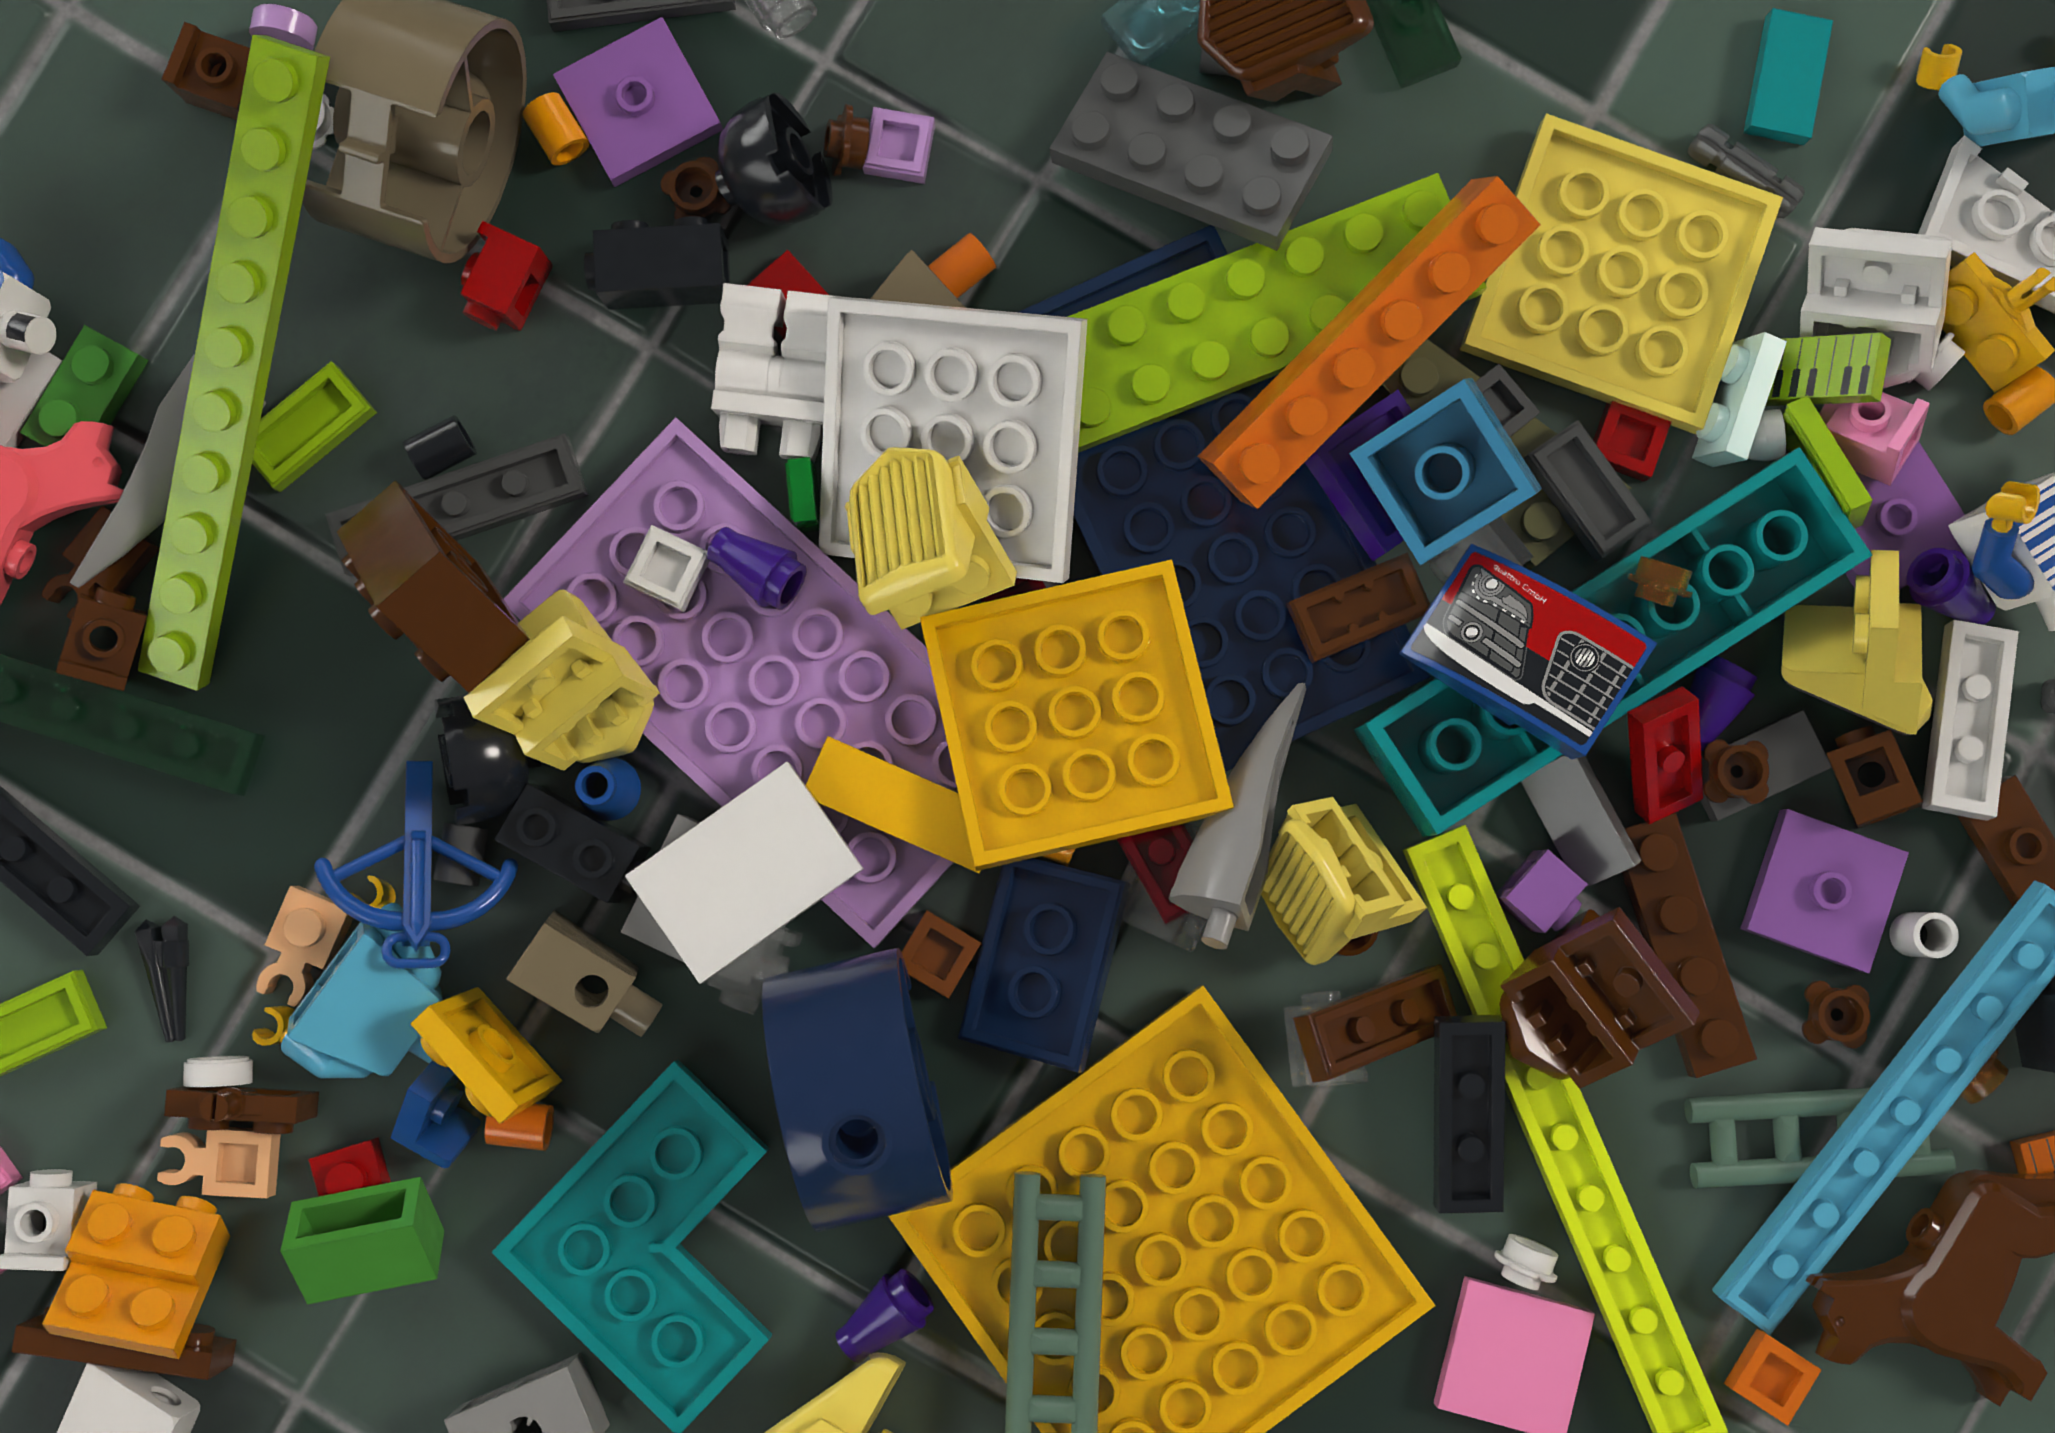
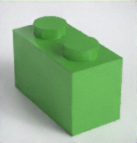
M416 1177L291 1202L280 1252L308 1305L437 1279L444 1228L422 1178Z

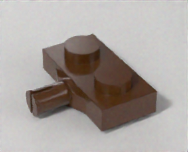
M180 1086L166 1090L164 1116L188 1118L187 1128L195 1130L229 1129L230 1120L253 1121L252 1132L289 1134L293 1133L294 1124L317 1117L319 1091L238 1086Z

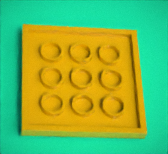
M1172 559L920 617L976 871L1201 820L1234 808Z

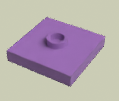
M663 17L553 74L614 187L723 130L721 122Z
M1919 441L1890 486L1856 472L1873 501L1863 525L1855 530L1870 552L1871 550L1899 551V590L1908 585L1906 580L1907 571L1911 563L1921 553L1932 548H1945L1947 550L1963 552L1948 525L1965 514ZM1871 557L1845 573L1854 589L1856 575H1869Z
M1789 809L1780 810L1740 929L1857 972L1870 973L1909 852Z

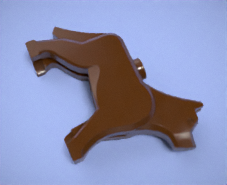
M1979 1169L1959 1172L1949 1177L1944 1183L1930 1208L1921 1209L1912 1217L1906 1230V1238L1909 1244L1902 1255L1863 1270L1811 1274L1806 1278V1282L1819 1289L1812 1306L1822 1325L1823 1332L1815 1353L1824 1359L1851 1365L1856 1363L1873 1347L1886 1343H1910L1927 1348L1936 1354L1959 1360L1970 1373L1976 1385L1975 1391L1999 1407L2010 1390L2031 1401L2048 1372L2039 1359L1999 1329L1996 1324L2013 1287L2022 1258L2036 1259L2055 1253V1172L2011 1174Z

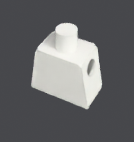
M87 1363L57 1433H191L200 1412V1404L198 1400L154 1372Z

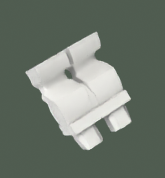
M723 283L720 311L724 318V330L718 335L719 353L716 362L715 390H713L711 409L720 418V447L724 452L757 455L761 424L782 427L780 457L783 459L810 457L812 462L815 463L823 435L828 298L835 296L788 291L786 300L780 289ZM785 322L787 327L786 337L781 343L782 356H779L778 344L773 339L774 327L783 328V323Z

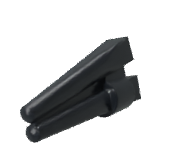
M173 916L163 926L146 919L136 929L135 934L165 1042L183 1041L186 1039L187 966H189L188 924L176 916Z

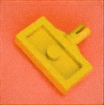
M1973 252L1949 270L1945 319L1942 329L1946 334L1951 332L1955 335L1952 341L1965 351L1964 356L1995 393L2046 360L2055 351L2035 326L2029 309L2030 306L2055 291V277L2032 290L2033 287L2051 274L2049 270L2041 267L2012 288L2006 282L1995 277L1978 255Z

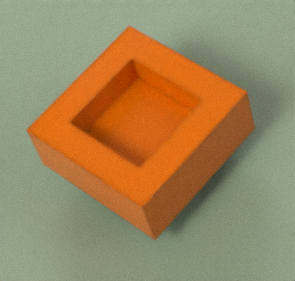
M1757 1328L1723 1384L1788 1426L1822 1369Z

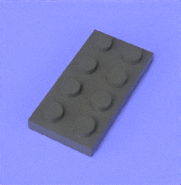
M1106 52L1049 149L1052 163L1277 251L1332 152L1333 135Z

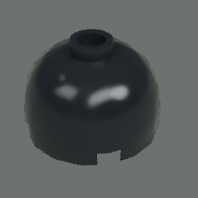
M774 92L763 98L759 97L733 114L719 137L717 157L720 169L715 172V180L724 199L732 206L738 204L750 217L769 225H792L808 220L831 206L833 201L832 184L821 151L814 154L811 159L809 151L801 138L811 133V131L794 106L780 93Z
M466 695L435 699L436 718L442 717L444 734L438 735L449 803L450 805L460 803L464 805V807L456 808L453 819L457 826L489 820L508 812L514 807L528 783L529 768L541 766L540 761L524 755L515 735L473 718L463 698Z

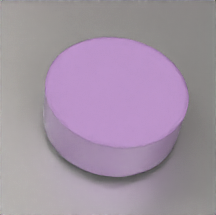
M261 4L253 9L249 33L251 36L267 35L313 51L318 27L313 19L300 11L276 4Z

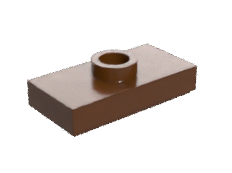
M1407 552L1288 602L1286 606L1311 663H1314L1423 617L1430 606V602Z
M2005 776L2001 779L1997 817L1987 821L1958 815L1957 817L2014 907L2034 880L2046 884L2055 891V838L2017 776Z

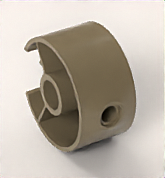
M342 0L328 20L314 50L315 52L330 56L326 83L339 86L333 112V131L339 147L327 184L323 185L307 180L302 203L309 215L315 221L442 263L456 262L464 257L481 238L477 233L481 222L490 223L501 200L515 160L523 123L522 113L525 109L527 87L526 57L520 33L509 20L448 0Z

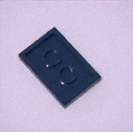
M1034 858L1002 865L958 1039L1071 1071L1084 1072L1131 883Z

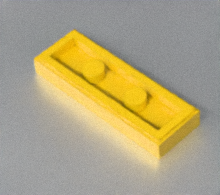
M827 736L806 783V787L818 803L980 874L981 870L976 871L974 867L959 794Z

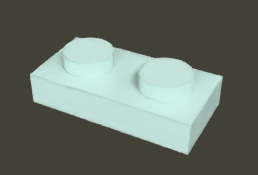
M1763 332L1733 342L1704 429L1696 431L1698 441L1692 459L1711 467L1748 459L1787 341Z

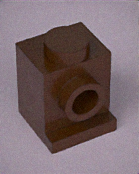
M184 22L161 79L186 103L237 120L250 48L203 32L196 25Z
M97 587L94 597L80 593L57 664L56 673L124 691L147 617L146 611L134 608L137 598L102 587ZM99 626H108L116 632L117 641L110 648H97L90 640L92 630Z
M1873 725L1835 739L1838 749L1828 752L1827 758L1858 829L1922 806L1923 801L1891 729L1876 734ZM1868 764L1880 766L1885 772L1884 781L1876 787L1863 785L1858 778V773L1863 766Z

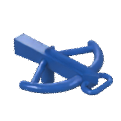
M406 761L405 835L333 870L330 861L326 858H319L314 864L317 878L323 890L343 912L357 921L375 928L403 931L388 936L383 942L381 949L382 958L386 964L398 969L436 968L445 964L450 956V943L444 935L430 931L456 928L470 923L487 913L509 890L518 870V863L513 858L506 859L501 869L498 870L432 835L433 761ZM404 850L403 912L388 911L370 906L354 897L340 883V881ZM432 850L493 881V883L484 893L467 904L444 911H431ZM397 942H402V946H412L415 952H417L420 946H430V942H436L440 946V954L436 958L399 959L392 955V946Z

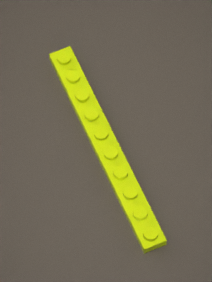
M1460 825L1402 851L1472 1014L1501 1016L1499 1003L1504 991L1500 985L1524 962V958L1466 825ZM1505 1034L1506 1093L1652 1432L1728 1433L1581 1090L1571 1077L1563 1080L1553 1078L1513 1058Z

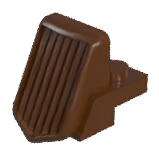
M1200 0L1197 39L1202 49L1234 78L1241 80L1247 96L1276 102L1294 90L1323 96L1342 85L1335 64L1339 62L1338 53L1366 37L1373 29L1374 20L1366 0Z
M1620 907L1602 916L1589 909L1574 917L1551 942L1535 949L1500 985L1504 992L1499 1006L1502 1019L1506 1022L1505 1034L1511 1056L1550 1077L1560 1080L1571 1077L1579 1089L1633 1065L1639 1050L1694 1026L1700 1012Z

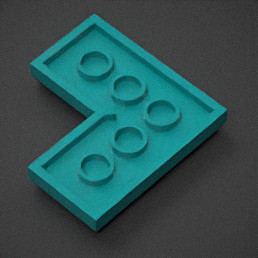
M678 1059L653 1082L491 1252L673 1433H682L772 1336V1333L680 1244L770 1148Z

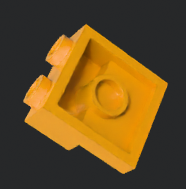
M126 1183L117 1184L113 1193L93 1190L65 1248L71 1263L42 1323L49 1334L179 1359L231 1237L221 1215L216 1214L217 1208L210 1202L193 1196L179 1197L176 1206L153 1202L154 1196L152 1193L139 1186Z

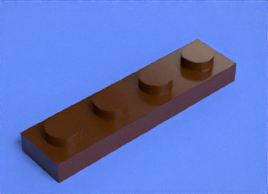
M1676 813L1652 824L1644 821L1624 827L1642 860L1635 867L1621 872L1642 937L1700 1011L1694 1026L1675 1034L1688 1076L1700 1078L1757 1060Z

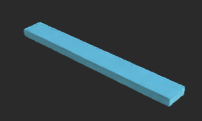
M2033 881L1712 1288V1291L1721 1300L1768 1335H1771L1810 1284L1805 1281L1806 1278L1811 1274L1821 1272L2055 976V891L2044 883Z

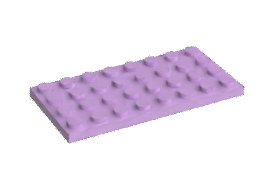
M676 417L504 598L512 613L522 620L558 590H566L576 595L611 640L626 648L660 692L653 699V711L643 734L721 807L785 762H789L806 785L827 736L958 793L926 646L906 628L901 630L894 617L887 610L876 615L868 614L859 599L857 583ZM651 525L708 551L714 536L722 528L729 527L740 534L796 552L797 561L804 564L807 568L806 577L800 591L794 600L782 610H778L772 605L765 608L761 607L728 574L711 561H709L685 612L627 586L623 581ZM818 803L864 868V870L821 900L867 943L876 948L954 862Z

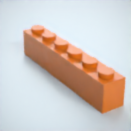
M1498 176L1471 179L1197 457L1241 502L1258 509L1541 224Z

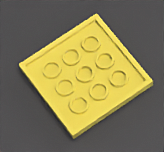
M1546 113L1538 127L1515 192V196L1541 225L1484 281L1487 288L1482 295L1478 296L1460 350L1606 403L1611 401L1621 403L1671 421V426L1696 434V431L1704 429L1783 197Z

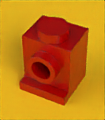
M482 221L477 233L485 241L481 252H475L470 256L461 277L463 288L460 294L467 300L462 313L473 321L493 330H497L502 322L521 331L553 264L539 246Z

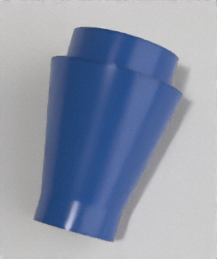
M608 758L595 761L583 769L576 778L575 790L581 805L590 815L600 820L613 821L625 817L636 807L641 794V783L637 772L629 763L618 758ZM598 777L606 778L608 782L607 791L603 796L596 798L598 791L594 788V784Z

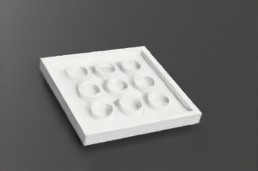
M841 296L828 298L819 549L826 555L855 558L850 548L848 517L845 509L846 502H849L852 485L889 447L930 449L941 453L946 460L958 455L960 456L990 507L987 522L1016 569V578L1064 583L1068 580L1088 319Z

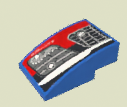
M1470 544L1399 654L1506 724L1519 725L1573 760L1586 756L1657 643L1560 585L1506 558Z

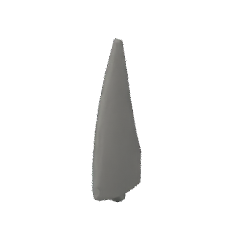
M195 355L192 356L158 406L148 439L118 503L69 582L75 587L80 588L123 557L165 521Z
M1298 683L1264 723L1227 778L1234 808L1214 814L1203 820L1180 867L1175 884L1171 889L1169 900L1190 913L1208 919L1201 940L1212 948L1227 949L1234 928L1249 931L1268 875L1269 851L1280 779L1306 693L1305 683Z

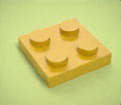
M479 987L429 1005L410 1023L422 1037L421 1045L426 1054L437 1064L449 1067L466 1086L465 1094L470 1103L482 1114L494 1117L499 1124L544 1099L563 1081Z

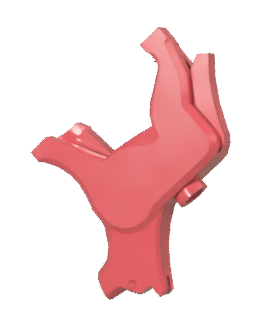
M80 421L73 424L62 440L46 447L19 449L0 445V605L13 578L22 579L34 562L37 548L36 545L29 543L34 531L72 512L118 503L124 489L118 487L122 474L121 467L109 451L114 432L113 426L93 421Z

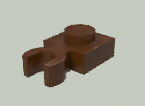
M102 505L62 553L65 558L75 565L69 574H60L50 579L45 585L41 596L48 601L59 604L71 590L76 591L77 598H79L80 593L94 597L97 587L124 593L159 551L160 547L148 537H145L123 557L80 588L69 583L113 511ZM76 605L72 609H70V611L67 614V617L71 620Z

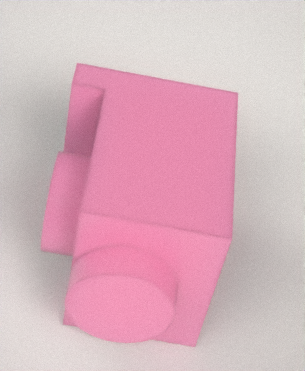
M1882 392L1881 402L1824 404L1820 416L1853 469L1858 473L1890 486L1920 439L1930 403L1917 398L1915 403L1911 404Z

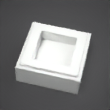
M651 525L623 583L685 612L710 560L707 559L706 550Z

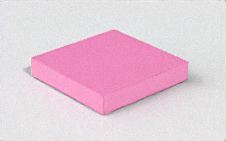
M1464 1276L1433 1403L1438 1409L1527 1433H1567L1595 1313L1579 1306Z

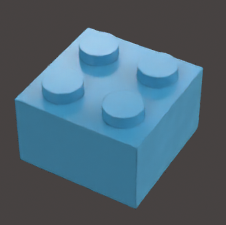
M1466 378L1349 453L1420 565L1518 506L1542 489L1473 378Z

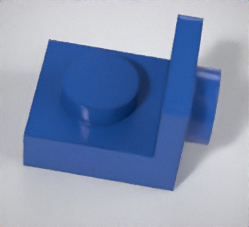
M432 1060L408 1088L390 1138L441 1168H449L475 1136L481 1121L478 1117L457 1106L463 1095V1091L456 1087L459 1078L449 1067H443Z

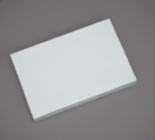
M785 762L626 874L625 877L699 984H702L864 870V868L789 762Z

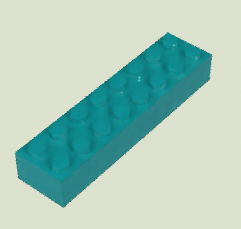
M1800 447L1772 462L1570 591L1657 643L1604 728L1872 556V553ZM1437 678L1429 681L1354 729L1355 734L1422 837L1440 834L1563 755L1519 725L1506 724Z

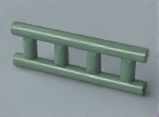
M1871 1087L1686 1098L1684 1110L1688 1123H1708L1711 1162L1691 1163L1690 1180L1693 1188L1796 1183L1817 1157L1802 1156L1799 1117L1836 1115L1838 1130ZM1772 1119L1775 1158L1738 1160L1735 1121ZM1928 1135L1896 1177L1953 1174L1956 1168L1954 1154L1949 1148L1931 1149L1930 1136Z
M1031 1171L1014 1172L1005 1433H1031L1032 1422L1071 1424V1433H1098L1106 1176L1101 1174H1081L1079 1195L1041 1194V1173ZM1039 1220L1078 1222L1077 1262L1038 1260ZM1037 1287L1076 1289L1075 1329L1035 1327ZM1034 1354L1074 1356L1072 1396L1033 1395Z

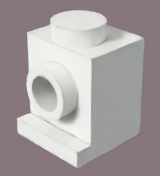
M47 1169L31 1171L30 1181L10 1186L4 1254L0 1255V1269L67 1270L71 1260L65 1252V1248L92 1191L97 1190V1182L72 1181L73 1171ZM44 1216H45V1218H46V1228H45V1230L43 1231V1219H44Z

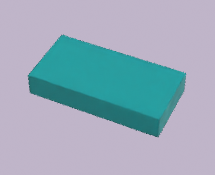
M1772 8L1765 16L1744 134L1803 146L1812 138L1833 20Z

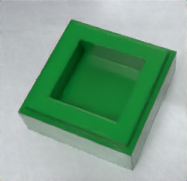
M810 457L788 459V463H785L790 519L793 525L802 533L819 531L820 503L816 468Z

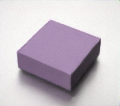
M873 107L869 128L868 150L863 166L864 174L925 184L935 129L934 117Z

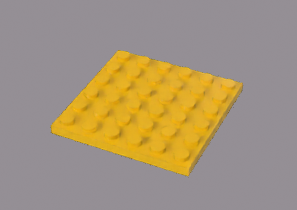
M1202 984L1086 1068L1084 1072L1079 1073L950 1168L953 1188L952 1202L888 1216L1007 1384L1014 1172L1031 1171L1041 1173V1194L1079 1195L1081 1174H1101L1106 1176L1098 1433H1266L1436 1306ZM1039 1220L1038 1260L1077 1262L1078 1222ZM1037 1287L1035 1327L1075 1329L1076 1289ZM1034 1354L1033 1395L1072 1396L1074 1356ZM1034 1422L1041 1433H1071V1424Z

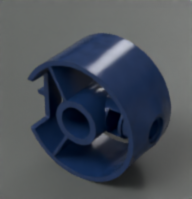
M899 948L769 976L763 982L762 1011L764 1034L776 1109L797 1192L805 1214L816 1232L944 1204L953 1200L949 1156L936 1085L934 1081H929L925 1057L916 1029L909 995L911 980Z

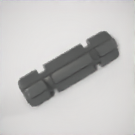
M1714 124L1704 126L1688 148L1687 152L1690 157L1705 167L1709 163L1717 167L1714 173L1782 196L1783 200L1777 214L1778 218L1784 219L1796 208L1805 193L1803 186L1787 175L1783 180L1777 177L1778 169L1740 142L1737 141L1734 146L1728 143L1727 140L1730 135Z

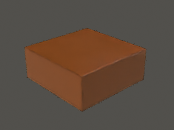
M926 910L901 953L910 976L949 999L982 942Z

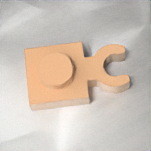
M290 886L264 944L281 952L277 963L267 966L259 975L256 985L257 992L261 994L273 993L279 978L286 975L293 982V991L289 996L287 1004L292 1007H298L314 985L313 977L310 973L312 966L323 970L327 968L339 952L353 918L337 907L330 898L301 886Z
M229 1127V1129L207 1130L206 1145L199 1137L187 1132L161 1138L160 1146L180 1149L185 1156V1163L181 1170L168 1169L158 1172L157 1181L166 1185H178L193 1180L198 1176H203L202 1195L267 1199L276 1195L281 1134L252 1132L253 1128Z

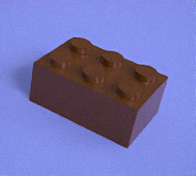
M396 480L336 531L348 553L341 560L347 569L358 579L354 583L356 589L372 605L368 609L371 617L393 639L397 640L405 634L418 648L414 652L417 659L439 681L444 682L451 676L470 693L530 640L482 565Z

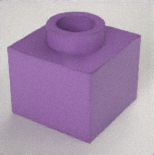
M1549 849L1535 850L1530 853L1495 894L1501 907L1530 932L1546 933L1550 927L1554 931L1560 930L1575 916L1582 905L1576 897L1588 884Z

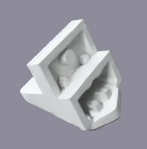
M1815 227L1809 243L1807 295L1801 308L1800 337L1883 333L1891 339L1883 389L1914 379L1920 372L1931 373L1945 319L1952 240L1942 236L1860 228L1839 230Z

